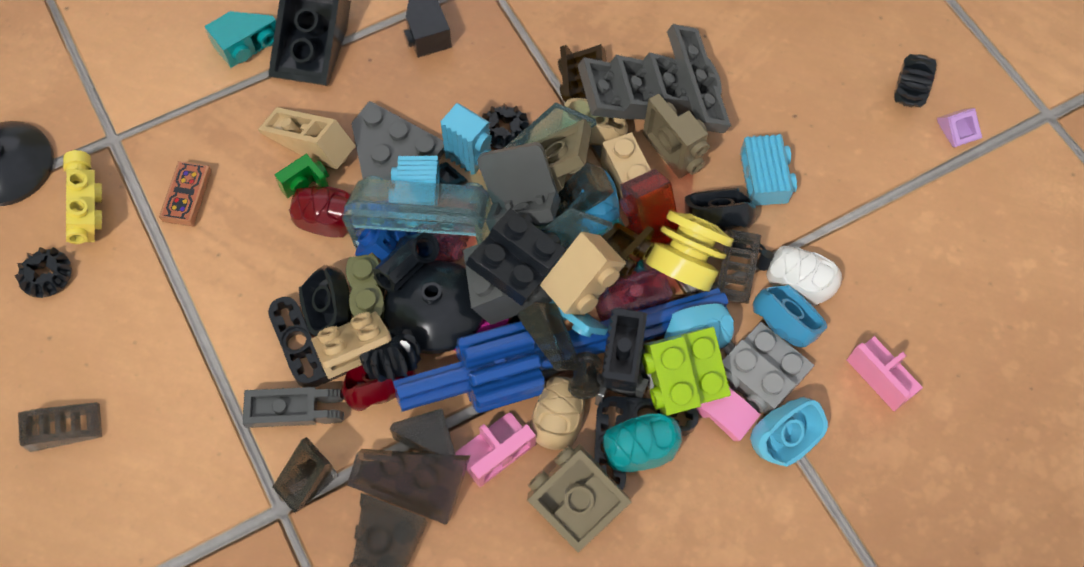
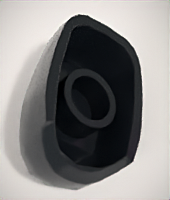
M738 188L703 191L689 194L685 197V213H690L719 226L723 232L739 226L750 228L755 222L756 206Z
M324 265L320 267L299 287L300 304L305 322L310 333L314 336H317L321 330L327 327H340L351 322L352 319L349 306L350 292L346 276L340 269L333 266Z

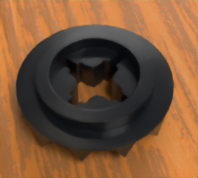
M505 103L498 108L491 106L490 111L482 115V118L490 122L489 132L492 136L490 146L503 149L518 146L525 141L529 134V122L526 113L519 111L517 105L513 108L507 107ZM499 120H503L505 123L511 122L510 132L504 127L499 128Z
M39 247L38 252L33 254L27 253V259L23 263H17L19 271L15 278L19 283V287L26 294L37 298L49 297L58 293L66 286L71 277L72 266L68 257L56 248L44 249ZM46 266L53 272V274L42 273L39 277L34 270L38 268L43 269Z

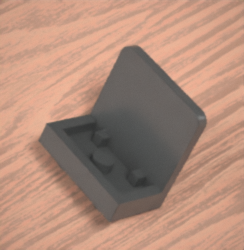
M533 142L484 152L479 155L477 162L493 203L486 218L489 231L510 208L516 213L524 212L528 214L535 226H542L550 221H554L560 197L542 144Z

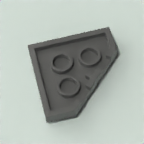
M371 101L365 105L351 123L368 205L371 207L378 203L384 204L389 200V192H395V187H392L391 168L398 166V156H438V160H440L445 154L443 140Z

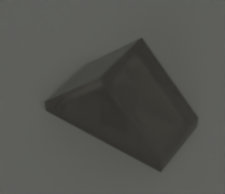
M442 408L394 422L391 425L390 432L394 440L455 471L458 466L457 458Z
M306 437L300 441L272 488L291 510L296 513L334 481L338 474L326 457Z

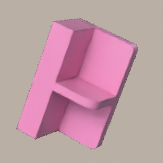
M875 336L865 344L860 343L847 358L850 365L893 411H896L923 388L900 364L907 355L902 352L895 358Z
M507 413L488 428L484 424L480 426V434L456 451L455 455L476 484L482 487L536 445V435L528 425L522 427L512 413Z

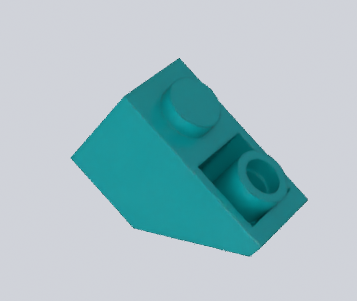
M230 11L204 27L213 47L229 67L232 68L239 63L247 61L251 56L264 48L273 45L276 19L271 15Z

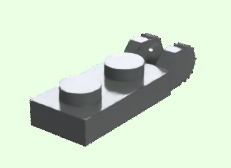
M315 387L244 390L242 424L245 428L316 425V422L322 424L342 422L344 420V412L340 410H317V401L322 403L343 401L342 390L316 389Z

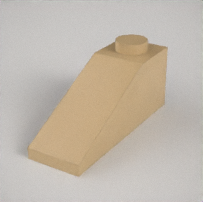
M279 107L275 108L258 129L264 136L301 156L307 153L314 163L320 161L323 166L338 169L347 160L348 155L356 146L336 119Z

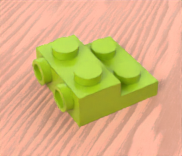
M709 326L643 344L645 353L641 354L642 364L646 374H651L654 388L650 389V396L656 410L660 409V413L668 416L701 407V404L731 396L714 327Z

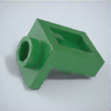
M307 153L274 174L280 190L287 199L294 195L296 189L307 188L313 181L319 187H329L326 179L329 177L328 171L320 161L314 163Z

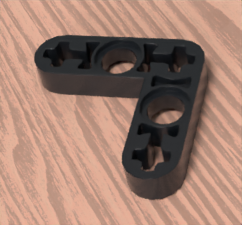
M280 297L274 300L269 306V318L297 383L303 388L318 387L346 375V372L331 379L327 378L311 341L310 331L296 301L290 297ZM287 308L289 311V316L293 323V326L288 328L281 316V310ZM303 335L306 337V342L302 348L297 350L288 348V341L291 337ZM305 357L312 369H314V376L310 378L303 374L305 369L300 359Z
M610 396L604 398L602 403L598 404L594 459L598 463L606 464L602 466L605 473L609 464L601 450V444L604 434L608 430L609 416L603 414V412H608L611 406L616 407V413L622 415H617L615 425L638 417L637 413L642 408H650L656 414H662L660 409L656 410L651 399ZM696 408L683 411L685 412V417L691 418V420H687L685 426H680L682 436H687L695 429L699 419ZM678 413L669 416L677 417ZM613 470V481L619 482L617 485L624 490L626 472Z

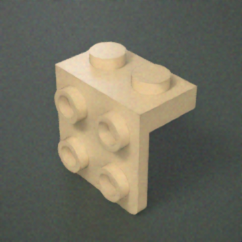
M375 311L373 313H360L354 316L351 322L340 327H327L321 330L316 337L311 338V341L327 378L331 379L361 366L360 354L390 342L392 338L380 316Z

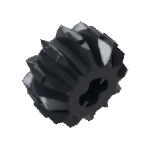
M909 54L904 59L894 92L895 102L907 107H922L926 103L936 72L937 63L935 59L921 54Z
M398 326L394 329H388L392 338L390 342L359 355L363 369L369 379H377L379 382L387 379L394 381L397 377H406L408 371H414L418 368L417 364L422 360L420 355L421 349L411 329H402V327Z

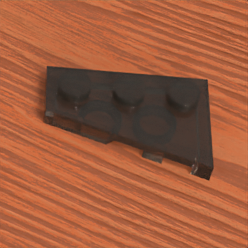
M361 449L356 453L347 486L447 525L451 520L470 456Z
M361 493L359 503L361 507L359 525H356L354 539L356 544L353 562L350 563V567H407L428 521L422 516Z

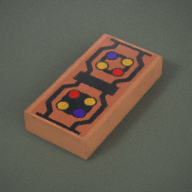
M178 161L159 215L162 222L194 226L212 172L208 165Z

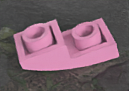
M730 387L731 396L703 403L701 407L696 408L703 418L710 417L733 441H741L761 415Z

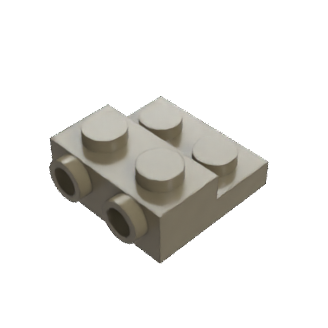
M660 94L648 99L643 135L679 179L687 174L693 175L699 172L705 165L702 156L710 148V145L706 142L708 133L704 123L696 119L690 111L678 116L675 107L670 102H666Z
M586 119L537 141L544 148L558 193L564 188L566 174H574L586 164L592 130Z
M580 444L575 449L570 445L563 449L554 459L557 466L548 475L544 471L538 473L528 484L531 491L527 496L529 503L578 553L631 503V499L605 473L604 468Z

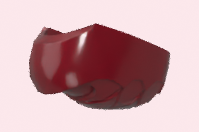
M312 186L296 189L291 199L289 212L292 222L298 228L317 235L334 238L344 237L356 224L360 214V206L357 199L344 190L333 187Z
M362 365L346 372L342 385V394L346 403L353 410L363 411L370 405L383 404L396 398V392L391 379L379 382L377 379H369ZM415 370L408 371L406 377L415 375ZM400 376V377H397L395 380H398V379H401V378H405V377Z

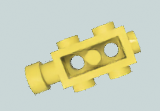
M72 150L63 156V169L66 172V242L72 244L95 242V230H102V210H95V202H102V183H95V170H91V156L84 151Z

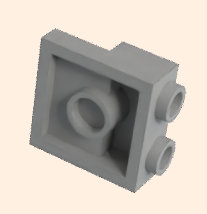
M762 322L723 359L729 387L747 398L746 401L757 412H764L766 415L778 408L815 366Z

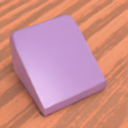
M975 108L962 109L937 118L939 126L952 147L982 138Z

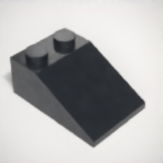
M279 0L268 77L328 86L347 31L351 1Z

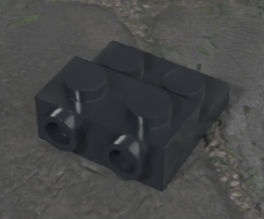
M510 208L492 227L488 237L468 257L465 265L523 306L563 256L566 248L562 246L561 240L557 235L550 232L544 233L534 226V222L528 214L524 212L516 213Z

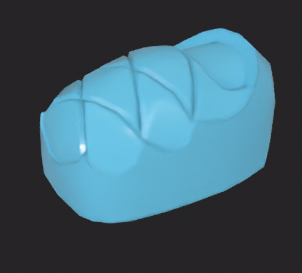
M715 303L689 307L672 314L664 338L712 326L715 328L719 349L727 346L733 338L734 320L722 304Z
M801 397L788 401L785 405L767 414L752 429L750 441L754 451L760 458L774 464L789 466L805 456L824 437L828 429V421L820 403L811 398Z

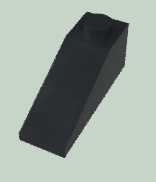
M409 0L406 12L408 29L403 30L408 48L414 47L418 58L452 48L450 28L438 0Z

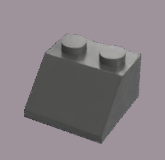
M481 243L463 250L465 263ZM465 265L471 308L490 325L552 302L550 296L539 286L526 303L521 306Z

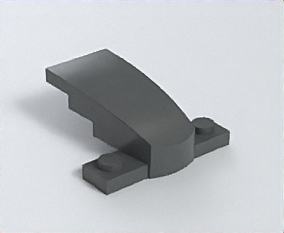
M672 24L668 29L667 35L675 59L649 52L643 60L616 54L611 62L583 57L578 64L591 116L645 119L648 99L660 94L666 102H670L675 107L678 116L690 111L696 119L704 123L707 131L725 133L731 127L721 97L722 85L720 76L711 60L707 57L697 28Z

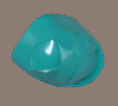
M646 414L629 419L608 429L603 437L604 452L608 464L613 470L618 472H636L660 467L674 459L682 443V432L679 424L674 418L665 414Z

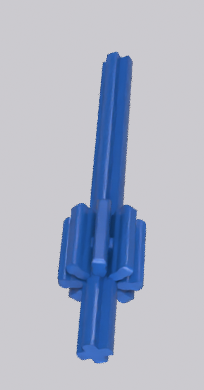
M716 288L710 290V292L705 291L639 310L640 312L647 313L643 341L665 335L672 314L680 310L715 303L722 304L727 309L728 299L726 294L721 293L720 289ZM610 319L600 321L601 324L609 329ZM518 321L458 338L456 355L459 362L393 381L398 405L401 412L467 393L469 401L472 402L473 409L477 413H482L539 396L544 389V377L541 371L605 353L608 331L606 335L592 334L591 337H586L572 329L534 340L531 331H527L526 324Z

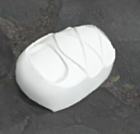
M779 247L766 272L768 281L774 287L788 284L813 306L833 297L842 281V273L834 262L820 254L806 251L799 247Z

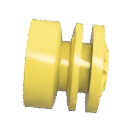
M669 210L666 218L679 226L675 230L662 225L660 231L671 238L672 241L670 245L654 242V247L647 257L646 264L680 282L710 292L719 271L707 263L709 256L725 260L727 254L714 248V245L718 242L731 247L734 239L725 234L719 226L690 213Z

